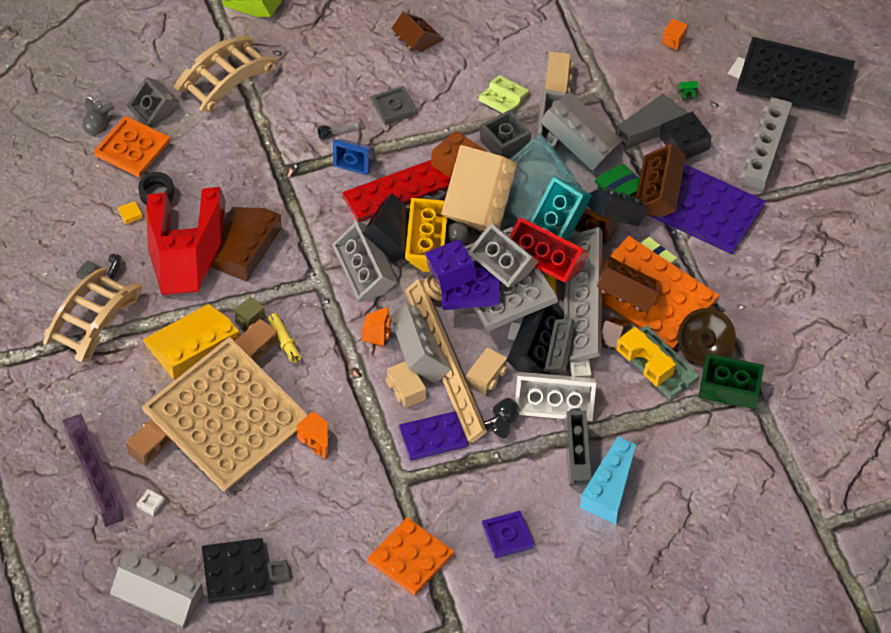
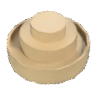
M429 275L423 282L424 289L432 299L442 301V291L433 275Z

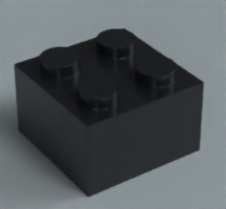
M693 111L667 121L661 126L660 139L665 146L673 143L686 155V159L710 149L712 135Z

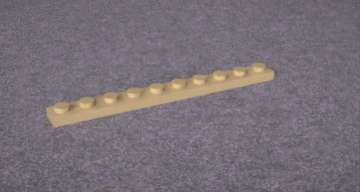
M418 279L405 292L410 304L417 306L421 310L423 318L451 367V370L442 380L467 440L474 443L487 430L430 296L424 289L423 281Z

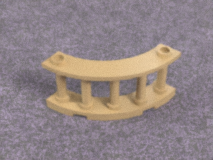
M235 36L233 40L225 39L203 52L195 59L197 63L190 70L187 68L173 87L180 92L189 93L190 91L203 102L199 109L212 113L220 100L233 87L249 77L269 74L274 69L278 59L261 56L251 47L254 40L250 36ZM246 53H248L255 60L251 61L247 56H245ZM234 55L244 65L235 69L224 59ZM216 63L230 73L222 81L208 71ZM202 75L216 86L208 96L194 86Z
M105 267L94 270L71 291L60 306L50 326L44 332L45 338L43 343L51 344L58 341L76 350V360L80 362L90 361L101 339L99 333L103 327L108 328L117 317L116 312L119 309L124 310L128 306L137 303L143 286L138 283L124 286L105 277L108 270ZM104 284L119 292L113 293L101 286ZM90 291H94L110 299V301L105 306H100L83 297ZM77 303L98 313L93 323H88L70 314ZM65 321L86 330V335L81 343L59 333Z

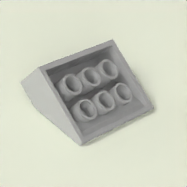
M568 92L559 99L540 120L553 135L592 171L622 142L610 128L571 92Z

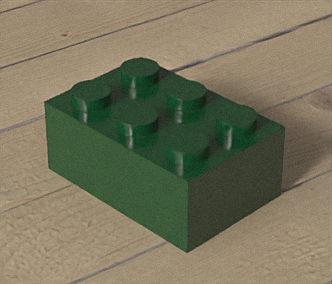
M706 354L698 398L756 409L764 365Z

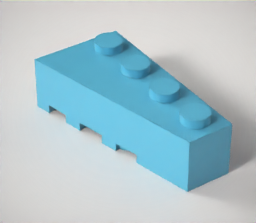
M619 436L616 438L583 491L580 508L616 525L634 459L636 444Z

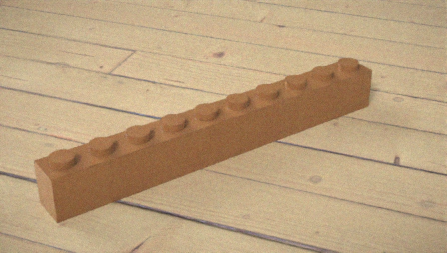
M259 319L255 324H251L242 336H238L235 343L256 363L278 342V334L276 329ZM151 419L149 422H145L135 435H131L126 442L127 452L142 465L146 466L172 440Z

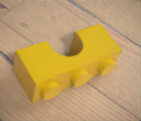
M634 327L618 339L616 350L629 362L637 357H643L649 361L645 365L643 375L656 387L674 374L676 366L674 360L664 354L657 344L651 342L644 332Z

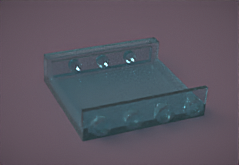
M540 133L510 159L517 163L507 205L510 206L509 211L518 219L521 217L530 222L553 176L582 189L553 146Z

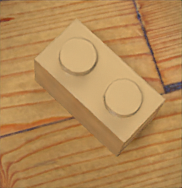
M487 347L466 375L467 386L486 396L490 390H494L500 376L503 377L508 369L506 366L507 357Z
M406 361L387 369L386 383L389 388H393L396 400L399 403L401 402L404 408L426 400L424 384L417 373L408 369Z

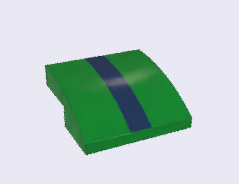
M622 164L603 173L594 182L601 189L608 190L610 188L617 191L618 194L623 192L632 198L633 195L637 194L640 178L625 164Z

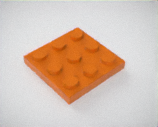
M124 116L94 150V156L140 178L171 140L169 136Z
M406 517L369 555L368 562L416 596L454 556V550Z

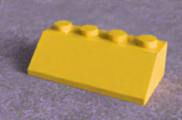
M411 198L405 259L422 272L431 273L425 252L445 245L447 217L441 215L445 201Z

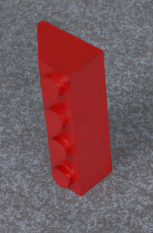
M519 217L509 235L510 238L539 261L535 268L564 283H567L581 271L589 256V253L583 248Z

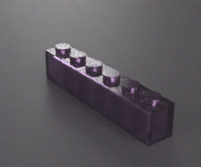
M82 414L62 420L65 435L104 526L107 527L124 521L121 503Z

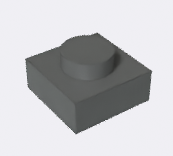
M87 260L76 272V276L83 280L94 270L102 267Z

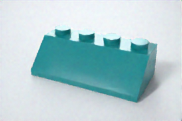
M553 176L530 222L568 241L592 195L572 183Z

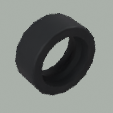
M152 172L141 178L138 190L140 199L145 205H147L149 194L145 190L155 184L163 185L167 188L165 192L171 202L174 197V184L167 174Z

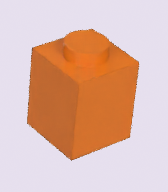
M672 18L663 31L662 44L678 50L686 38L688 25Z

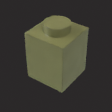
M252 297L248 298L234 310L236 324L246 330L259 319H265V307Z

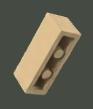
M549 52L546 90L562 93L570 92V87H567V85H571L572 74L568 73L572 72L573 61H570V54Z

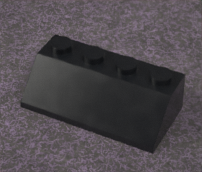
M554 304L524 316L507 358V362L518 372L548 374L545 371V365L555 320L564 319V314Z

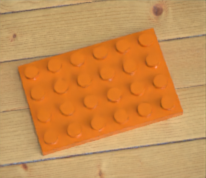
M630 236L621 243L612 253L611 257L660 281L659 294L649 312H641L628 302H620L616 299V296L610 293L609 295L602 293V305L630 322L639 330L648 325L673 351L679 345L678 330L683 319L695 310L711 308L719 299V294ZM606 261L602 264V270L606 264Z

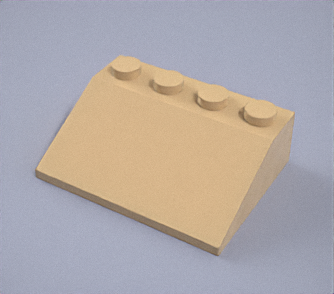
M461 145L441 215L461 222L482 233L490 223L500 228L517 163L500 155Z

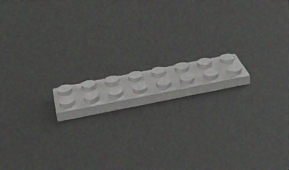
M600 227L571 235L568 240L587 251L589 256L581 271L565 283L564 319L572 318L575 321L567 365L570 362H580L601 356L602 292L597 287L598 279L602 273L603 231Z

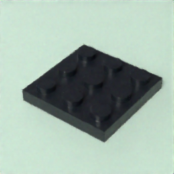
M263 538L202 546L208 603L271 595Z

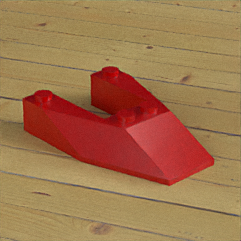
M220 187L202 188L198 228L170 231L172 205L166 192L148 194L146 205L148 252L162 295L199 292L222 245L226 200Z

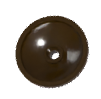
M712 308L698 309L688 314L680 324L678 330L680 350L688 360L695 364L704 366L706 354L728 357L735 346V328L731 320L721 311ZM707 335L711 339L709 342H705L703 337Z

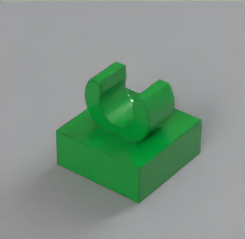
M698 81L680 82L677 85V92H682V100L686 99V93L691 94V99L696 97L695 91L698 89Z

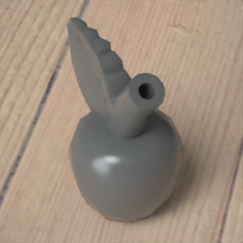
M88 96L85 100V107L88 112L83 118L82 128L87 133L97 135L106 127L107 120L104 115L115 108L112 102L102 107L98 99Z
M452 220L453 223L446 229V240L448 243L460 239L463 245L468 242L469 234L477 230Z

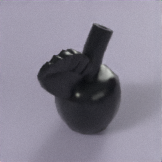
M505 398L496 403L492 410L495 417L483 422L486 429L493 427L495 435L503 439L507 438L510 433V424L516 420L520 412L517 402L511 398Z

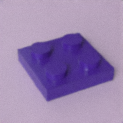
M521 511L482 521V527L494 558L534 547Z

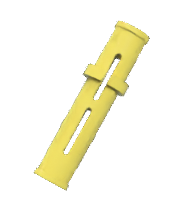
M271 314L274 320H272L271 316L267 320L277 330L281 349L286 352L291 363H297L295 357L300 361L301 355L295 347V341L289 336L279 314Z

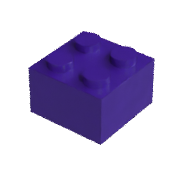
M460 239L425 252L429 270L442 292L477 279L474 262Z

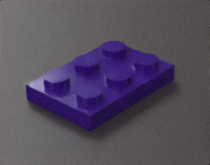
M456 411L399 424V431L410 461L467 447V441Z

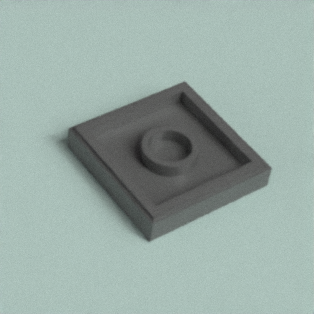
M404 86L370 96V101L384 125L418 115V110Z

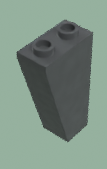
M661 94L618 125L617 136L628 148L660 137L663 123L685 115L687 111L678 106L671 98Z
M573 408L566 411L563 422L569 486L588 485L591 480L587 411Z

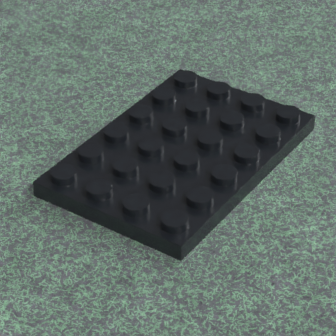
M752 37L736 91L767 99L773 97L792 102V105L841 116L855 61Z

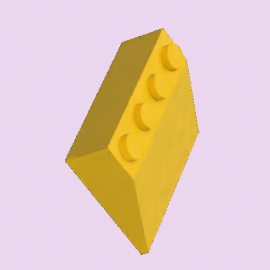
M207 304L144 338L143 342L172 379L176 380L228 337L235 342L239 336V331L228 317Z

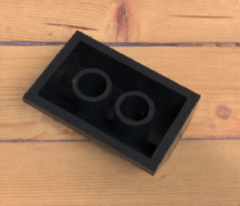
M599 188L589 193L592 197L587 207L602 217L639 227L648 209L639 197L633 196L631 198V196L623 192L618 194L617 191L610 188L608 190Z

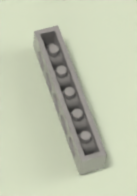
M771 97L770 103L765 104L763 111L765 117L761 116L759 122L761 129L756 130L754 137L756 143L752 142L750 148L752 155L747 156L745 163L747 169L743 168L741 179H744L742 187L764 192L790 115L792 102Z

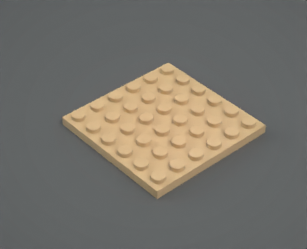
M230 337L142 406V410L224 493L297 432L296 425L308 416Z

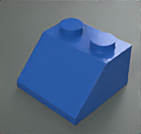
M344 139L333 141L334 167L366 175L369 174L375 160V147Z

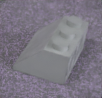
M492 223L489 224L468 251L471 257L509 288L526 278L539 262Z

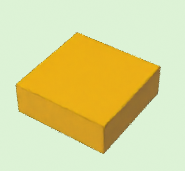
M135 201L118 207V212L125 224L142 219V213Z

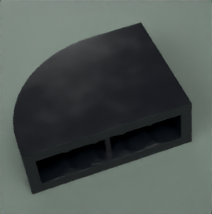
M391 193L380 203L362 234L394 262L399 261L401 258L405 259L410 212L402 201Z

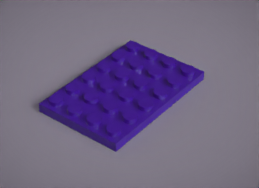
M684 164L676 211L663 217L648 216L732 255L764 208L766 201Z

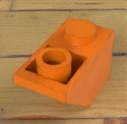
M385 307L366 315L362 327V341L384 346L386 339H390L392 317L389 316V308Z
M312 411L296 425L297 438L303 444L306 443L310 446L316 455H321L326 459L328 457L327 421Z

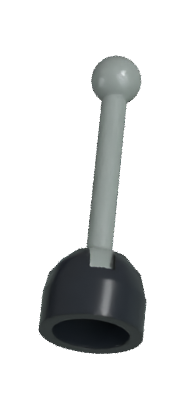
M357 122L351 126L331 129L327 125H321L317 128L320 140H325L333 132L354 128L358 130L361 128V124Z

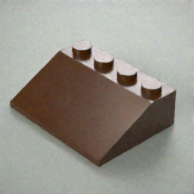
M232 207L224 218L222 245L211 268L247 282L281 231V214L265 208Z

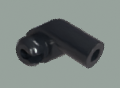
M112 253L108 258L111 266L106 275L115 279L121 267L122 257L119 254Z

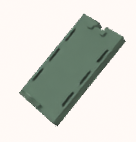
M648 325L639 330L644 332L647 338L654 344H657L661 351L670 356L676 364L674 374L657 387L669 400L681 393L682 387L688 388L698 381L699 375ZM637 357L631 362L644 373L645 365L649 361L643 357Z

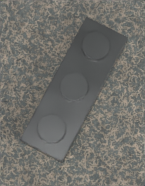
M572 318L555 320L545 365V371L548 374L562 373L566 370L575 327V321Z

